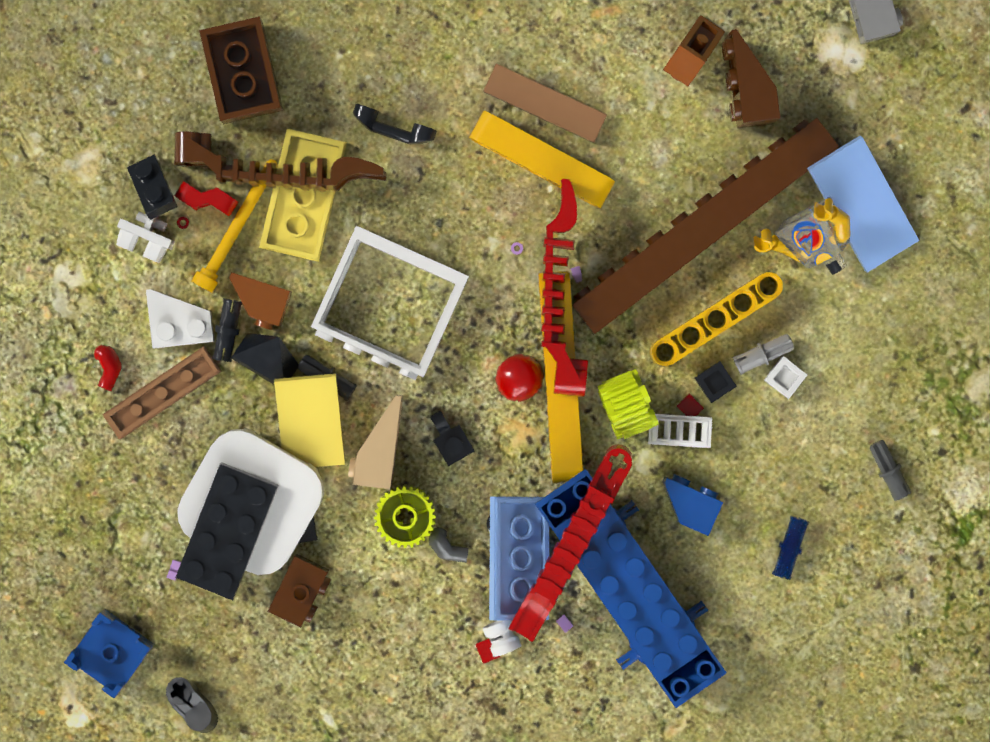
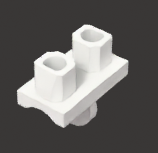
M139 211L136 220L144 223V228L120 218L117 225L118 228H121L118 234L117 246L133 252L138 238L142 237L149 240L143 257L157 263L161 261L167 249L172 250L175 241L152 232L154 228L164 232L167 227V223L159 220L158 217L149 220L146 214Z

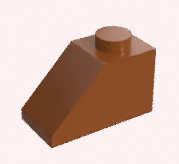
M700 15L663 70L675 80L689 87L725 34V31Z
M231 272L229 279L249 317L256 319L255 325L269 330H273L274 325L281 327L292 291Z

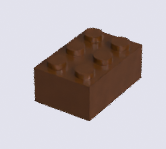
M260 16L199 30L220 122L228 124L283 111L266 33Z

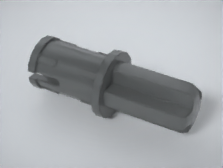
M880 440L870 446V451L881 471L878 475L880 478L883 477L893 500L897 501L911 494L912 491L900 470L902 466L900 463H895L885 441Z

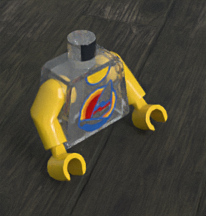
M829 196L785 219L776 230L775 235L772 236L769 229H763L761 231V238L753 237L754 248L762 253L770 250L783 253L802 263L806 268H812L823 262L830 273L834 275L847 266L840 253L850 241V216L836 207Z

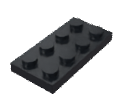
M221 462L175 578L233 601L279 485Z

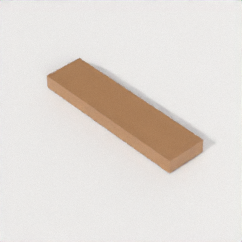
M495 64L483 90L484 93L592 143L595 142L607 116L605 113L498 64Z
M203 346L102 415L118 439L121 440L222 372L215 360L212 359L207 348Z

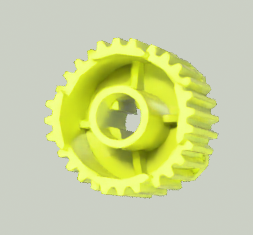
M636 369L605 380L601 385L597 386L599 397L609 417L617 440L623 437L627 439L659 425L654 410L650 408L649 403L651 400L645 385H642Z
M398 485L396 490L391 488L390 492L386 491L385 495L380 498V501L377 503L378 508L375 509L377 514H375L374 519L377 520L375 522V526H378L377 532L382 533L381 537H386V542L390 540L391 545L397 543V547L403 545L404 548H407V545H410L412 548L414 543L420 545V540L425 541V536L429 537L430 532L434 529L436 513L433 512L436 508L432 506L433 500L429 501L430 496H426L425 491L419 487L413 488V485L410 488H407V485H404L403 488ZM402 508H407L408 512L412 511L414 514L410 518L409 524H403V520L398 521L397 515L401 514Z

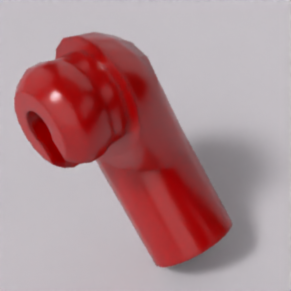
M99 345L94 351V357L96 360H99L104 372L97 386L112 392L122 369V364L112 347Z

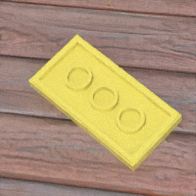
M287 129L276 174L283 175V164H292L293 176H300V162L310 163V177H317V158H326L327 178L330 179L331 167L337 159L344 157L347 142ZM283 186L273 188L259 248L320 262L336 191L326 190V192H320L317 189L304 191L296 187L286 189Z

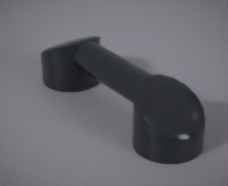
M355 104L353 115L370 132L410 145L428 143L435 139L437 131L432 128L414 123L412 131L409 132L376 121L379 111Z

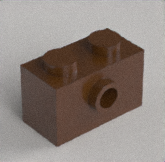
M296 554L267 612L300 628L304 621L310 623L318 606L313 604L318 593L324 596L331 582V579L326 577L329 569Z

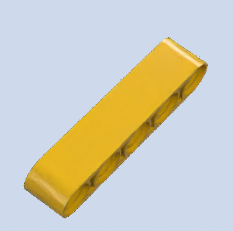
M487 111L482 112L469 136L471 140L559 188H561L562 179H570L575 196L599 209L602 208L615 184V181L610 177Z
M773 272L760 274L656 340L650 348L652 361L660 366L672 365L768 304L781 294L783 290L781 278ZM764 278H770L775 283V290L771 295L764 294L760 289V283ZM739 294H743L749 299V307L744 312L737 310L734 306V299ZM712 311H719L724 317V322L719 328L712 327L708 322V316ZM687 327L694 328L698 333V339L692 345L686 344L682 338V333ZM663 343L668 344L672 348V356L667 361H661L656 355L657 347Z

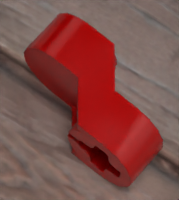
M184 181L174 194L176 198L196 211L212 205L229 217L239 203L217 187L201 193Z

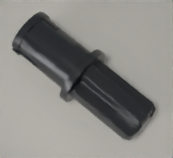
M306 354L298 365V369L308 376L336 374L338 395L344 398L345 401L349 400L357 387V384L352 383L335 372L334 367L330 369L310 355Z

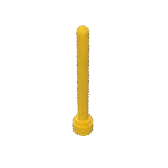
M269 159V160L266 162V163H276V164H277V162H276L274 159ZM266 163L260 173H266ZM266 185L252 186L206 268L202 267L200 272L196 271L191 282L213 293L218 284L216 282L218 275L216 274L264 192Z

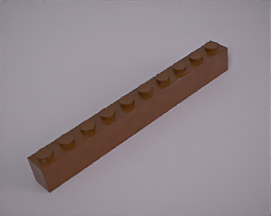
M805 118L792 128L795 134L787 141L783 137L779 138L768 147L771 152L762 160L757 155L743 166L746 169L744 174L738 178L732 174L719 184L722 190L714 197L710 193L706 194L694 203L698 207L697 210L689 216L684 211L670 223L673 225V228L667 233L663 234L659 230L646 240L649 244L646 249L640 253L637 249H634L622 259L625 265L615 272L611 267L598 277V280L601 282L592 290L586 286L574 295L573 298L576 302L572 307L594 335L800 178L808 171L807 168L839 148L819 119L816 118L809 122Z

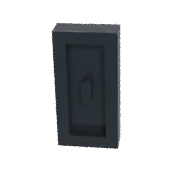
M155 154L127 167L149 220L178 207Z

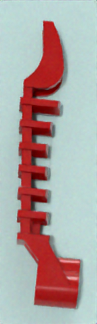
M562 179L560 211L556 218L546 226V237H544L543 247H545V254L543 256L545 271H543L542 281H545V286L542 291L544 305L542 306L541 314L544 316V322H542L541 331L544 332V336L541 341V347H546L556 361L553 393L585 397L588 360L569 358L565 350L566 342L558 341L559 334L564 335L565 325L552 323V317L564 318L565 307L552 306V299L564 301L565 290L552 289L553 282L565 283V273L553 272V265L568 267L569 256L553 255V248L574 250L575 240L553 238V233L568 232L577 221V202L570 179Z

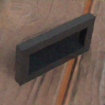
M247 333L231 359L273 385L275 379L293 377L299 365L278 336Z

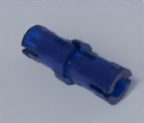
M790 516L784 540L780 541L778 545L781 549L775 568L772 571L773 575L791 580L798 554L801 555L803 551L801 544L809 521L797 518L796 516Z

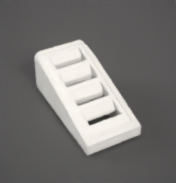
M655 414L658 423L659 420L665 421L664 439L658 438V425L648 430V444L711 448L712 417ZM671 421H677L676 439H670ZM684 422H689L688 440H683ZM696 423H702L701 441L695 440Z

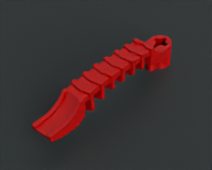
M616 444L609 447L588 485L587 494L584 498H581L578 510L572 514L568 528L565 527L560 542H557L554 547L552 556L546 560L545 568L540 570L536 584L533 583L509 625V630L519 633L531 642L534 641L541 626L555 606L558 596L562 594L566 581L570 580L576 564H579L583 551L588 548L592 535L597 532L601 519H604L606 516V510L610 503H613L632 467V453L626 446ZM619 453L623 454V461L626 464L620 463L615 467L613 473L609 475L613 465L611 456L617 457Z

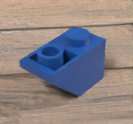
M676 474L673 475L672 479L664 477L662 483L677 521L686 527L709 536L723 504L722 501L717 499L719 493L703 486L700 491L690 488L688 486L691 481Z

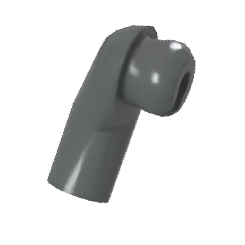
M437 527L431 531V536L428 538L429 545L440 559L467 563L469 548L452 546L446 538L447 531L443 528Z

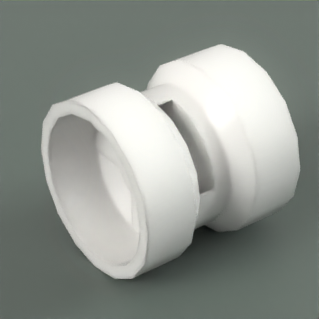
M512 620L495 621L482 628L485 637L489 638L492 643L490 649L493 657L504 655L522 646L519 638L514 635L513 631L508 629Z

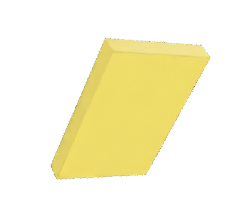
M336 374L275 379L274 385L281 448L302 461L312 464L314 467L345 465Z

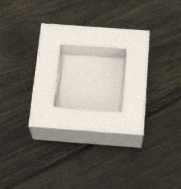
M782 356L765 377L764 381L789 399L807 377V374Z

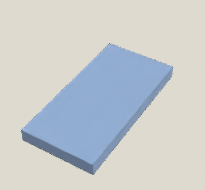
M858 136L807 168L824 199L831 198L834 206L850 216L851 235L848 242L864 271L867 273L919 241L863 137Z
M490 497L489 620H513L533 583L536 584L540 570L545 568L546 560L549 557V524L535 505L536 502L544 497Z

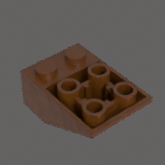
M731 30L725 42H722L723 60H729L730 68L728 73H725L727 91H732L733 93L732 103H729L731 122L736 121L737 128L774 124L780 119L777 87L738 30Z

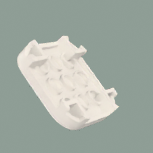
M247 428L233 429L220 435L208 450L181 498L177 510L178 522L183 532L191 538L221 462L279 485L245 570L256 575L271 574L281 569L289 560L319 508L324 496L323 481L318 473V469L312 464L302 461L255 434V431Z

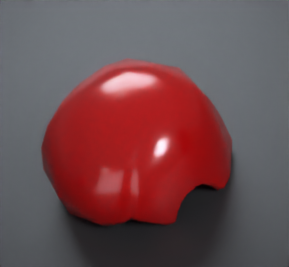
M515 354L505 359L498 367L495 382L498 391L506 399L521 402L539 392L542 387L544 372L541 364L533 356Z

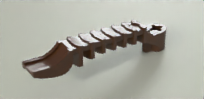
M191 131L175 133L174 165L181 167H208L216 174V179L220 184H226V182H235L236 185L249 183L254 187L261 184L270 188L283 186L286 189L296 187L304 191L317 189L320 192H326V190L339 191L344 185L356 179L386 181L387 173L383 167L355 157L337 159L331 167L330 179L327 178L326 158H317V177H310V163L300 162V176H293L292 164H283V175L276 174V163H266V173H260L259 161H250L249 172L243 171L242 159H233V165H226V157L215 155L211 152L212 134Z

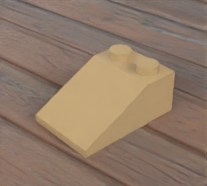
M396 395L358 451L356 458L352 457L350 459L348 477L354 478L353 485L391 489L403 395Z

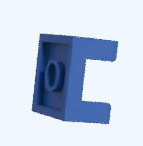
M104 609L97 615L91 624V628L78 646L72 650L64 663L75 671L83 670L104 685L102 690L115 698L152 649L154 643Z

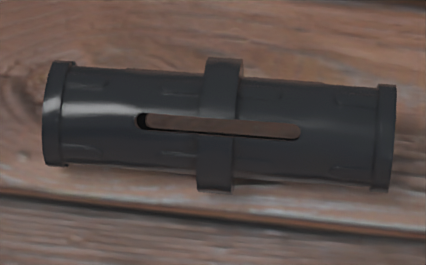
M223 298L220 323L215 328L218 334L212 359L221 361L223 349L225 348L223 360L225 362H232L231 357L235 336H239L240 332L237 326L242 302L233 300L232 311L230 312L232 300Z

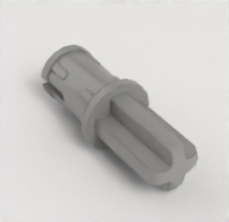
M785 334L763 345L757 343V347L732 358L740 375L765 363L769 365L768 361L792 351L794 345L790 336Z

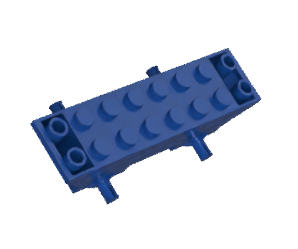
M586 469L535 503L559 541L562 538L565 527L568 528L571 522L572 514L578 510L581 498H584L588 492V485L592 477ZM633 500L619 510H616L610 504L606 510V516L604 519H601L597 532L592 535L589 546L583 551L577 566L629 641L631 650L616 659L621 668L624 670L639 660L648 667L674 707L677 708L727 673L696 629L694 620L708 612V609L702 601L687 611L682 608L626 528L624 521L639 511L637 506L633 507L635 505Z

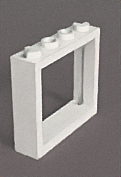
M356 226L311 327L317 330L315 336L331 343L333 338L345 342L344 349L360 355L362 350L373 355L371 361L387 368L390 363L401 367L400 374L416 380L418 375L421 377L425 376L469 276ZM361 242L455 284L419 365L325 323Z

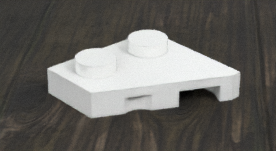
M151 289L146 290L152 349L215 342L211 311Z

